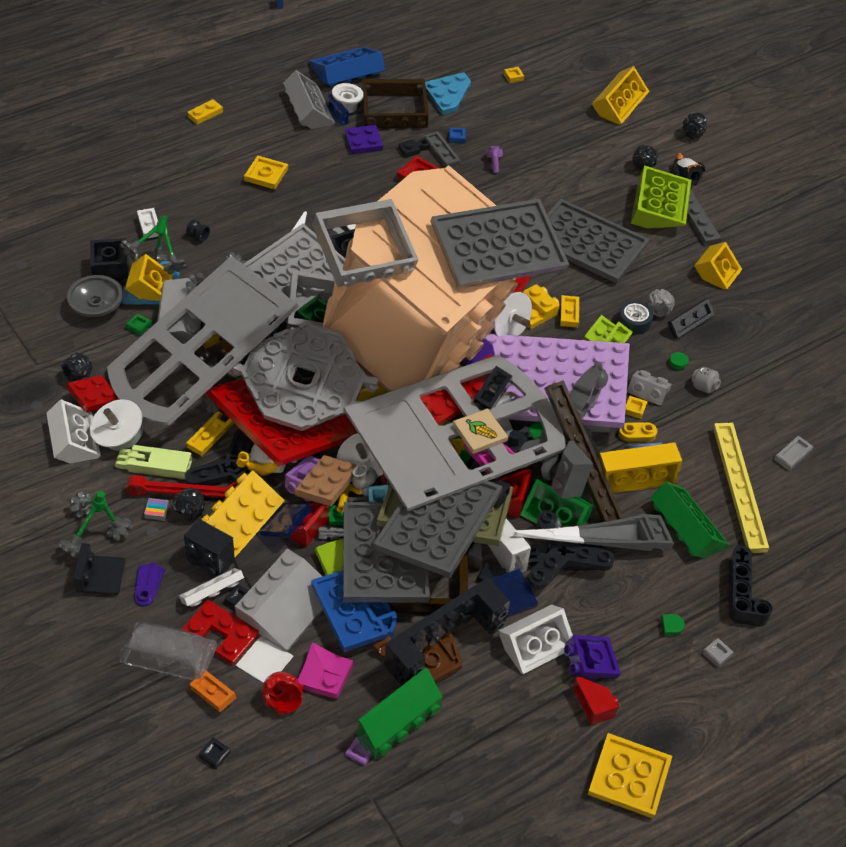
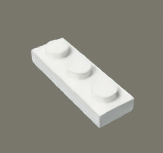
M233 568L179 595V598L184 605L196 606L202 602L201 599L207 596H216L225 587L231 588L236 586L244 576L241 570Z

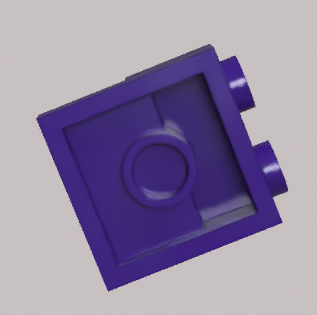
M573 635L565 643L564 654L569 656L571 662L569 670L572 675H575V679L582 677L595 682L598 678L617 679L621 675L609 637Z

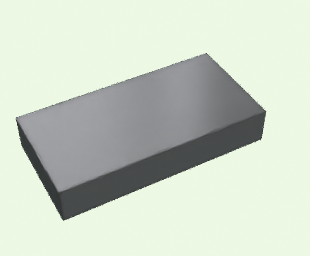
M797 436L775 456L774 460L790 471L812 451L813 446L800 436Z

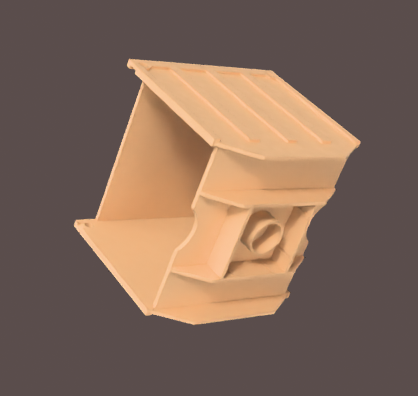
M449 165L441 169L412 172L378 200H393L418 257V263L414 271L405 275L398 274L390 278L374 279L371 282H359L352 286L337 287L335 282L332 296L327 302L323 328L342 333L347 346L356 357L359 367L370 377L379 378L378 384L387 392L461 368L459 363L465 357L469 361L472 360L484 346L482 340L494 328V320L504 310L506 304L503 302L518 285L515 282L516 278L461 289L457 288L430 220L432 216L496 205ZM385 218L356 224L353 239L348 243L343 265L344 271L402 260Z

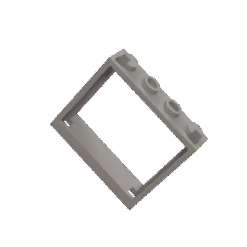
M392 199L315 213L312 226L337 287L352 286L359 282H371L379 278H390L398 274L405 275L414 271L418 263V257ZM385 218L402 260L344 271L327 229Z
M293 270L289 282L288 297L296 302L297 285L333 291L335 280L332 276ZM294 311L286 318L285 330L294 329L293 327L297 328L299 324L305 322L323 327V323L294 318Z

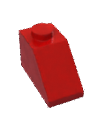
M577 677L573 690L591 726L615 718L619 703L616 696H612L609 688L582 677Z

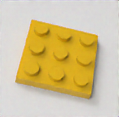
M608 733L588 795L654 819L672 756Z

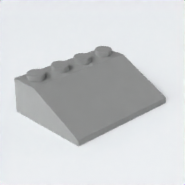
M286 549L236 604V617L259 630V635L288 652L323 611L311 586V580L323 576L304 558Z

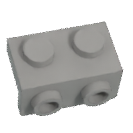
M637 371L631 378L627 392L657 405H662L665 395L670 391L672 384L668 383V380L665 378L650 376L651 374L647 371Z

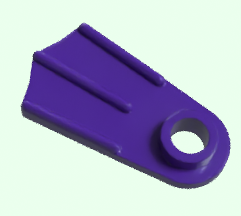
M153 562L139 565L135 601L138 605L148 606L153 603L165 572L164 567H160Z

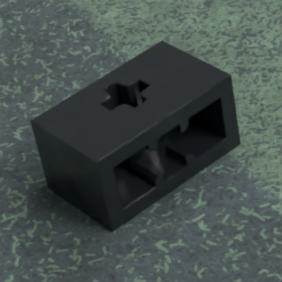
M495 366L475 396V403L477 402L484 409L496 407L513 381V376Z

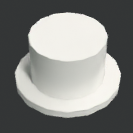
M349 83L336 85L332 89V96L336 100L335 106L337 110L344 113L356 111L358 102L363 99L361 88Z

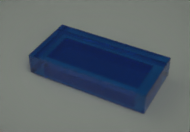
M329 94V110L343 126L347 125L348 110L341 102L335 100L332 94Z

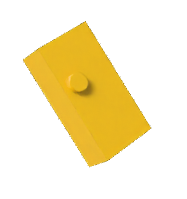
M676 443L600 453L598 459L613 494L661 487L666 481L676 484L682 464V458Z

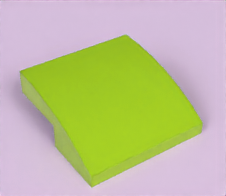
M601 315L582 340L625 343L633 332L620 322L615 325Z
M344 539L316 547L315 552L325 575L344 570Z

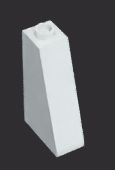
M506 519L500 545H489L501 567L506 569L505 573L510 578L527 571L531 547L523 537L513 536L516 529Z

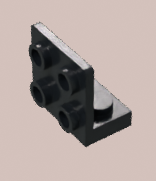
M81 543L73 577L76 592L118 595L126 563L125 558L95 556V553L91 551L90 544Z

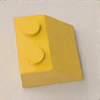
M726 242L709 246L694 265L703 280L724 290L728 289L742 271L741 266Z
M145 254L132 263L125 289L138 299L160 301L163 282L165 280H172L173 274L163 271L162 265Z

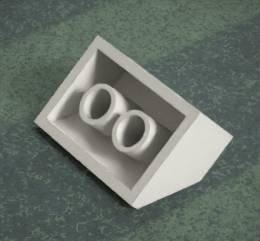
M64 400L58 401L46 413L54 458L67 463L99 458L101 456L99 445L93 440L90 433V425L93 419L92 412L86 413L79 406Z
M554 605L545 607L498 631L505 651L521 674L564 654L565 643L573 636L564 608Z

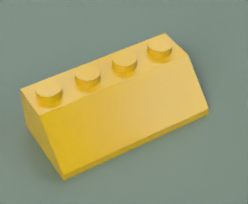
M632 66L619 72L593 101L592 105L600 117L620 125L650 91L635 67Z

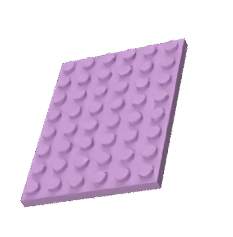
M488 334L484 339L493 345L495 355H500L524 372L538 386L547 399L548 396L544 389L546 386L564 380L570 394L576 381L590 367L598 362L602 363L603 369L608 374L607 385L601 389L594 407L590 408L581 421L583 425L624 428L629 343L500 335L498 337L496 334ZM513 384L509 385L503 394L505 395L512 391L515 396L511 397L512 399L515 397L517 399L525 397ZM533 409L508 417L510 420L541 422L536 411Z

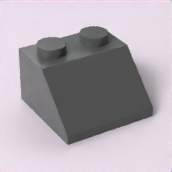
M569 441L563 452L551 486L561 498L581 497L593 466L590 459L573 441Z

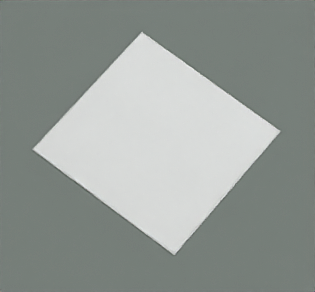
M260 636L236 666L264 683L270 674L281 672L293 658V655Z

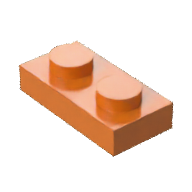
M206 670L189 684L192 691L219 712L236 699V695L231 689Z

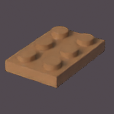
M323 455L295 488V496L332 506L351 483L353 469L358 465Z

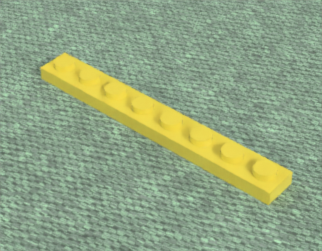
M715 423L713 430L745 545L750 549L751 553L768 552L769 545L734 424Z

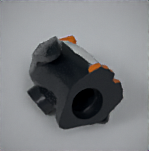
M678 153L677 158L673 162L674 174L690 179L691 184L694 186L698 184L703 172L706 171L704 164L684 158L681 153Z

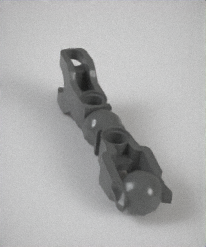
M600 362L590 367L576 381L570 393L581 420L590 408L594 407L601 389L608 382V374ZM545 432L538 439L524 443L519 452L547 442ZM541 449V450L535 451L534 453H535V455L537 456V455H540V454H542V453H544V452H543V450ZM558 454L539 461L543 463L541 467L542 478L550 481L555 476L559 465Z

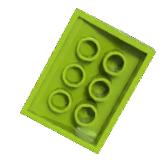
M644 166L637 183L631 224L644 228L685 226L691 180Z

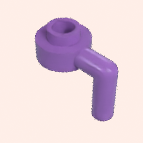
M490 146L486 150L487 158H492V171L497 173L499 172L498 157L503 156V151L499 149V146Z

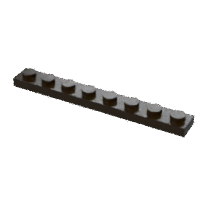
M564 380L546 386L544 388L567 442L573 441L593 463L586 486L601 521L608 522L623 519L624 517Z

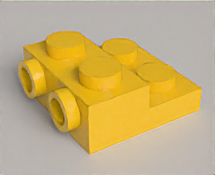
M536 284L523 291L530 298L532 304L530 325L528 326L530 330L558 315L559 301L555 297L551 298L545 287H540Z

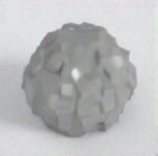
M656 289L647 297L648 306L652 309L654 316L662 317L668 315L675 305L673 296L664 289Z

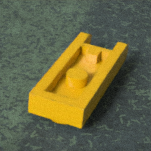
M217 411L186 442L187 448L203 456L232 427L234 422L230 418L226 422L220 420L222 413Z

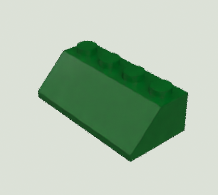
M666 481L650 496L654 502L653 507L665 516L664 521L676 530V536L687 544V550L692 556L705 559L730 546L685 488Z
M424 668L358 720L357 739L363 748L371 753L374 760L380 755L385 756L394 744L404 741L409 732L414 728L419 729L429 716H435L441 710L442 695L429 670Z

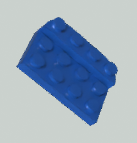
M344 570L311 580V586L343 652L379 640L382 641L388 637H394L397 616L395 611H391L387 602H343Z

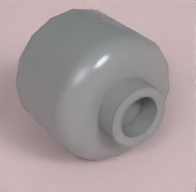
M701 367L693 373L692 382L697 390L712 393L720 387L721 380L717 371Z

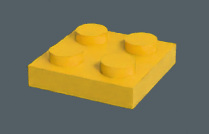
M257 156L244 175V181L276 189L288 170V164Z

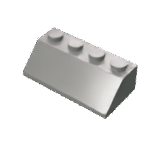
M295 70L283 84L286 88L285 92L290 97L289 101L294 106V112L298 115L300 124L311 129L334 125L335 121L318 85Z
M189 278L165 280L163 282L157 322L189 294L188 290L190 287H186V282L191 281ZM186 312L167 331L182 344H185L200 331L201 320L191 312Z

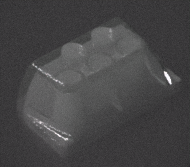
M141 622L136 623L133 631L126 638L119 651V659L124 664L191 680L196 679L202 682V677L218 645L215 640L207 639L199 634L174 627Z

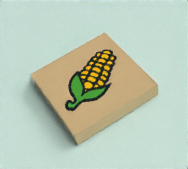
M489 409L453 422L454 428L472 454L508 440L507 434Z

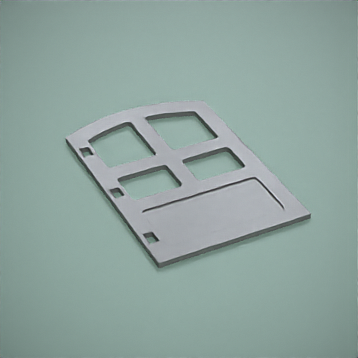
M230 256L107 367L111 386L120 400L132 401L140 408L143 419L158 424L170 425L289 317L299 305L234 257ZM186 312H191L205 326L187 343L182 344L167 330ZM276 317H278V319H276L271 325H269ZM218 334L232 345L234 349L214 367H209L194 352L212 335ZM157 341L172 356L136 389H132L125 373V367L150 344ZM231 358H234L233 360H231V361L225 366V364H226ZM181 364L185 365L200 378L197 383L168 408L144 400V397ZM186 399H189L181 407H179Z
M500 355L489 357L344 408L346 415L407 511L562 453L566 449L563 431L546 396L524 372ZM495 366H498L513 376L511 384L525 397L489 409L498 422L530 409L535 410L541 421L547 442L515 454H510L502 443L487 449L494 458V462L469 470L449 442V439L459 436L453 423L439 426L420 397L445 389L465 417L480 412L460 383L491 373ZM542 449L544 453L536 456L534 452ZM489 469V471L491 472L490 474H487L485 476L481 475L480 472ZM433 490L436 493L435 495L426 497L425 493Z

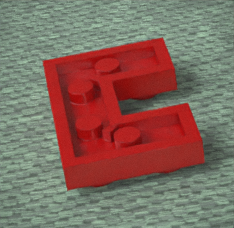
M207 600L181 629L184 636L197 644H200L212 629L226 637L215 652L216 656L232 666L259 636V630L210 600Z

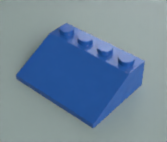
M360 47L309 60L310 66L321 81L329 86H335L340 81L350 82L352 78L356 77L357 79H362L368 74L377 75L380 74V71L385 70L382 51L368 47Z

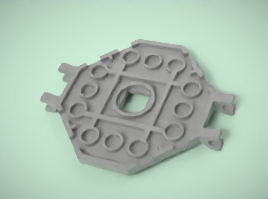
M307 322L299 324L297 328L292 330L286 329L275 333L273 337L263 339L251 350L245 365L237 363L229 371V375H241L264 419L301 431L346 414L344 411L345 407L360 403L357 399L362 387L365 386L369 391L376 393L379 378L366 376L364 371L360 369L357 359L352 350L347 346L342 333ZM298 367L316 372L310 384L304 385L292 380Z

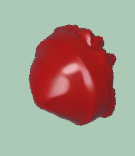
M274 672L265 679L262 686L265 704L268 708H273L279 715L294 712L301 706L304 686L299 683L296 677L289 673Z

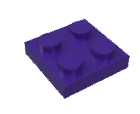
M376 125L345 129V136L351 154L383 151V144Z

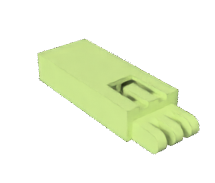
M133 445L132 450L120 449V455L117 457L115 467L126 469L128 472L185 480V473L190 469L192 463V454L190 452Z

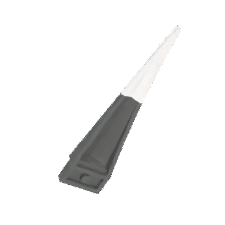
M648 514L574 527L516 530L513 536L646 551H652L653 548L671 549L674 545L661 515Z

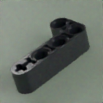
M739 545L734 548L729 561V617L735 623L764 626L768 623L773 607L767 600L752 598V554L748 547Z

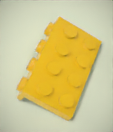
M253 470L248 474L244 472L236 480L239 484L235 488L231 486L224 494L226 498L222 502L219 500L211 508L213 510L211 515L208 516L206 514L201 519L233 537L235 557L285 501Z

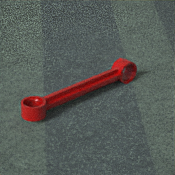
M132 475L128 478L126 491L132 496H143L146 492L177 495L183 489L193 487L195 490L201 491L204 497L226 498L224 496L225 492L231 486L235 488L239 483L234 482L228 487L148 481L143 476Z

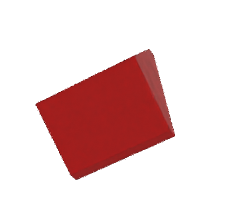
M530 469L499 478L500 481L509 483L513 487V494L507 513L509 516L516 518L520 516L529 488L532 472Z
M318 502L303 504L281 530V533L307 548L317 536L319 527H324L329 521V506Z

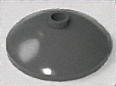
M102 275L81 278L73 283L67 292V301L70 308L77 314L87 317H100L111 313L120 305L123 298L120 284L114 279Z

